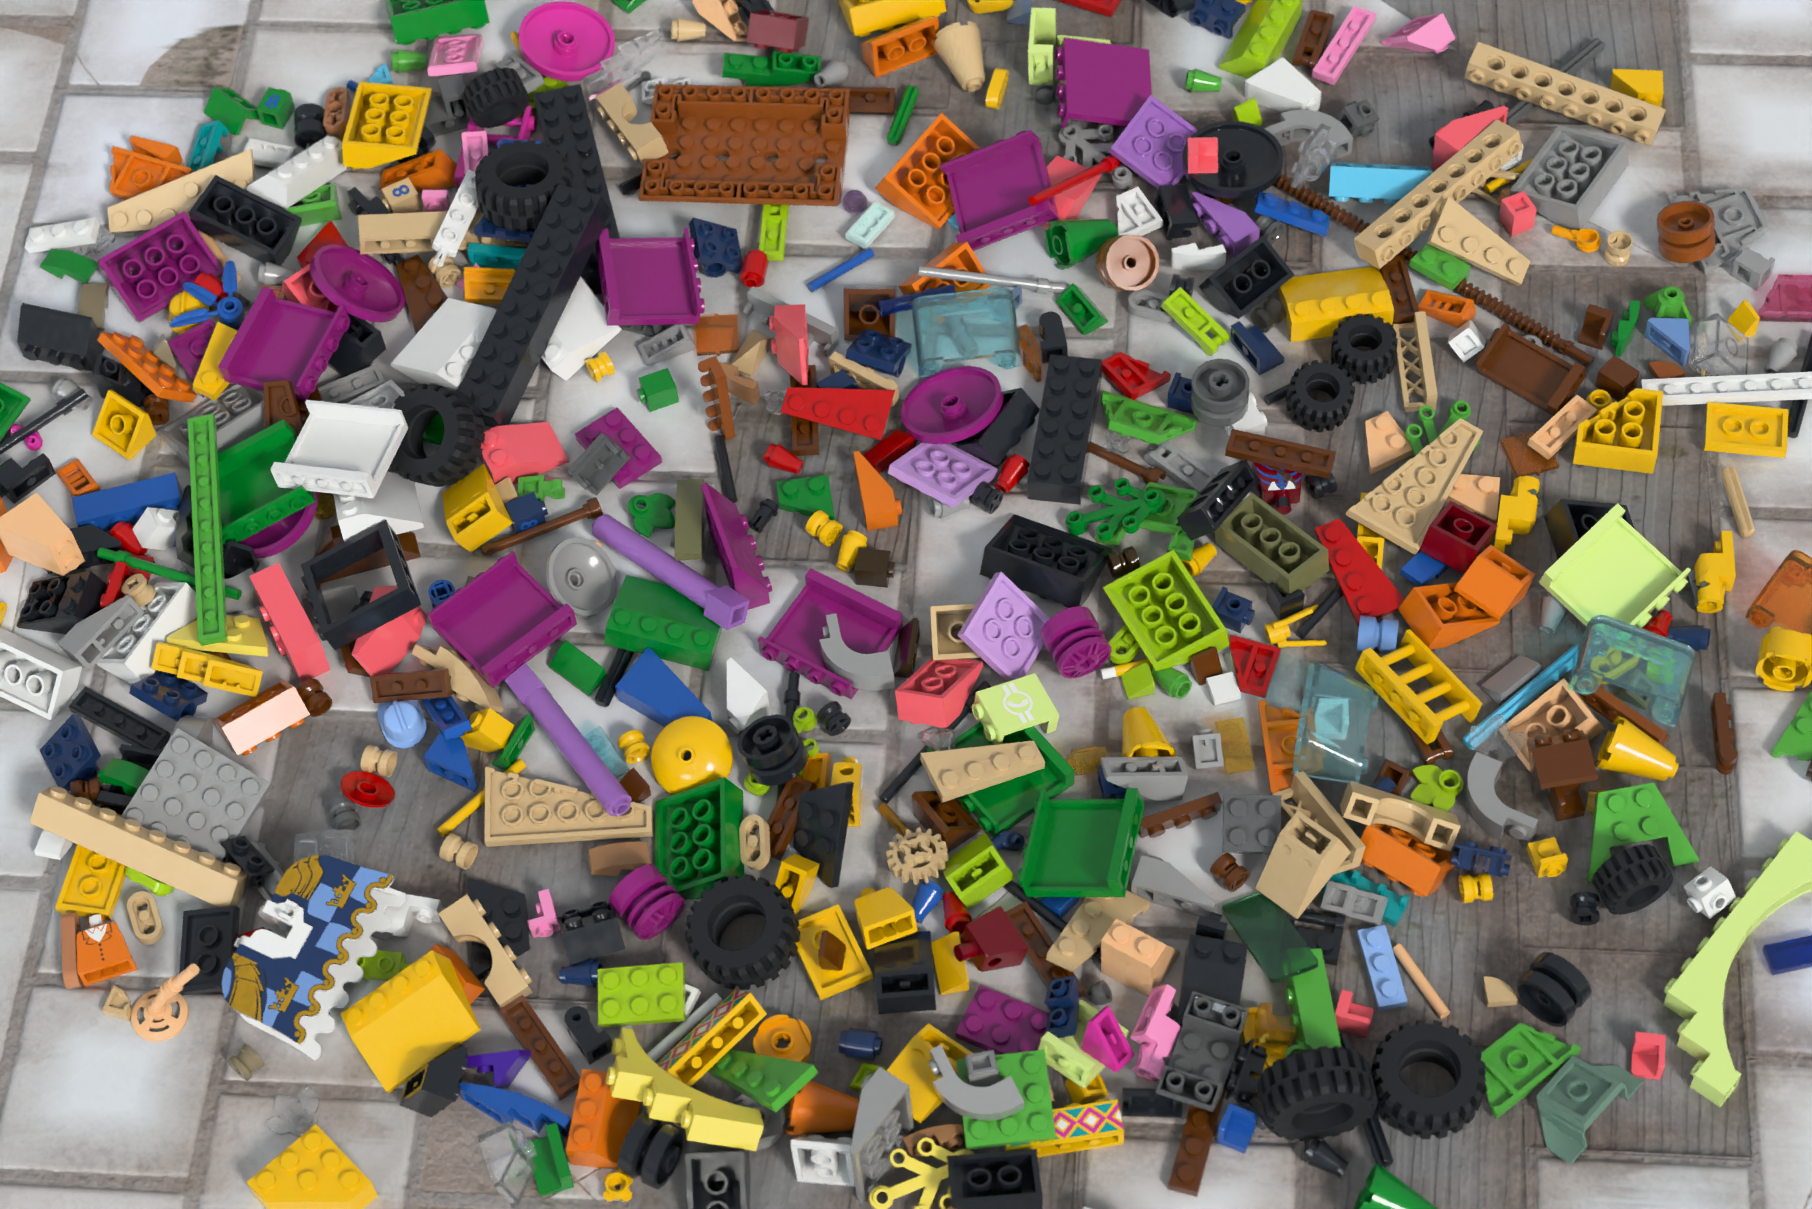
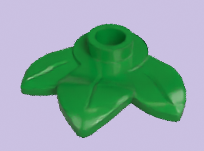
M654 493L648 497L636 495L629 500L627 510L634 519V528L639 534L650 538L654 528H675V518L669 510L675 504V500L672 497L662 493ZM637 505H643L645 508H638Z

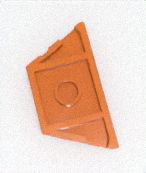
M113 146L111 153L114 156L110 172L112 175L110 193L113 197L127 200L191 174L194 171L192 168Z
M1258 700L1270 795L1290 788L1295 773L1304 771L1309 778H1312L1323 772L1324 763L1317 718L1307 714H1298L1286 707H1283L1281 710L1267 705L1265 700Z

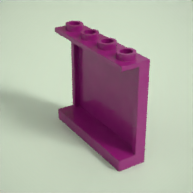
M1064 37L1061 47L1056 48L1055 61L1058 62L1056 80H1059L1056 97L1060 99L1057 117L1061 118V128L1065 129L1068 119L1127 127L1148 97L1152 95L1149 49Z
M1032 130L1021 131L1016 136L1006 140H998L991 146L975 149L968 155L950 159L948 163L940 165L941 170L947 174L960 234L956 235L957 243L968 242L973 251L1059 218L1054 197L1035 206H1031L1028 202L1030 196L1051 187L1041 142Z
M684 228L682 238L609 239L608 229L602 230L595 249L607 326L698 324L700 314H704L705 303L704 299L700 298L699 295L701 293V279L696 278L698 262L697 258H693L694 239L689 237L688 228Z
M263 286L218 368L226 382L262 391L263 382L292 381L296 399L306 401L310 394L315 391L317 382L322 372L327 369L328 361L333 352L338 349L341 337L350 326V318L344 305H340L337 312L278 299L272 288Z
M513 551L507 556L498 559L492 567L485 572L479 573L473 581L465 587L456 590L453 596L443 603L436 605L428 613L432 628L492 688L577 625L574 610L567 603L562 606L559 602L555 601L553 596L517 562L516 554Z
M810 568L805 575V587L766 639L761 636L758 638L759 650L765 659L784 665L790 672H798L806 676L814 684L824 685L838 696L852 699L859 689L853 688L852 682L830 672L825 666L821 655L820 639H824L822 627L827 626L826 615L837 614L842 640L849 649L861 654H873L887 651L903 628L902 613Z

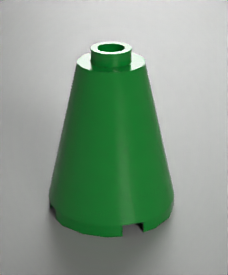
M1055 219L1047 224L1050 225V229L1045 230V244L1050 258L1055 257L1058 264L1054 265L1064 270L1097 253L1108 239L1118 236V230L1116 225L1109 219Z
M1375 1164L1365 1179L1367 1183L1363 1191L1360 1190L1354 1205V1209H1438L1385 1167Z

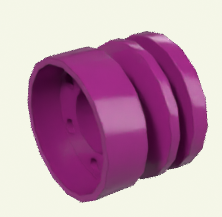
M1070 607L1057 613L1044 624L1040 631V638L1043 644L1053 656V662L1057 665L1058 671L1065 678H1078L1092 673L1101 667L1111 654V645L1105 639V635L1099 629V624L1094 615L1087 607Z
M646 864L629 873L617 884L609 897V904L621 918L627 919L628 927L634 930V934L643 941L659 935L674 923L685 907V899L676 892L673 886L667 885L666 877L655 865Z

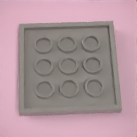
M177 728L121 817L136 820L141 823L142 827L149 830L161 831L171 840L186 842L196 851L211 853L217 860L224 863L226 860V850L220 844L221 841L237 838L242 835L271 789L272 784Z

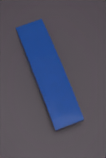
M462 1082L459 1084L461 1086L460 1096L462 1100L507 1128L515 1119L536 1133H539L545 1125L557 1123L560 1134L566 1138L569 1136L572 1118L545 1103L519 1093L492 1086Z

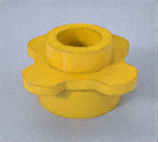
M619 1172L609 1173L604 1177L606 1190L603 1192V1198L606 1201L611 1202L614 1199H621L627 1202L632 1198L630 1186L633 1183V1178ZM620 1185L621 1188L617 1190L615 1187Z

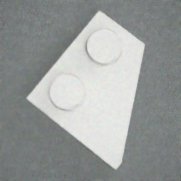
M1139 187L1116 196L1118 235L1143 236L1163 227L1162 218Z

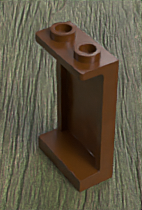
M1506 323L1500 329L1496 328L1490 337V344L1486 350L1482 349L1475 360L1477 371L1480 375L1553 416L1571 400L1587 376L1583 365L1577 362L1574 365L1568 363L1511 331L1510 326Z

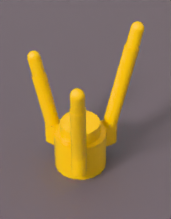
M1316 604L1282 620L1264 624L1269 644L1277 643V647L1281 649L1285 647L1326 645L1327 642L1325 640L1286 641V638L1291 637L1288 624L1312 614L1319 605Z

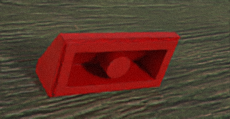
M896 429L863 456L880 474L890 464L914 447V438L911 434Z

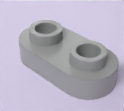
M1137 290L1130 294L1128 308L1132 314L1164 323L1174 320L1161 307L1162 303L1169 296L1147 290Z

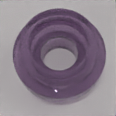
M851 190L843 198V208L853 214L864 211L868 204L866 196L859 190Z

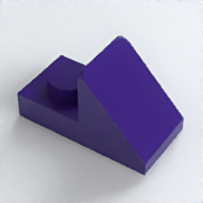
M512 1050L466 1056L465 1059H468L467 1068H477V1073L494 1072V1085L496 1088H508L531 1057V1050Z

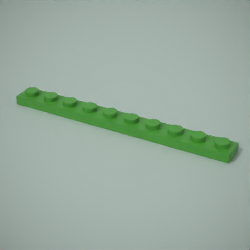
M213 414L188 418L198 641L201 646L228 641L216 418Z

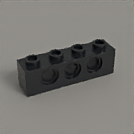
M1246 459L1221 469L1177 518L1182 530L1186 532L1191 541L1216 531L1259 482Z

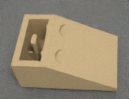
M1298 810L1280 832L1255 889L1298 919L1351 852L1339 838Z

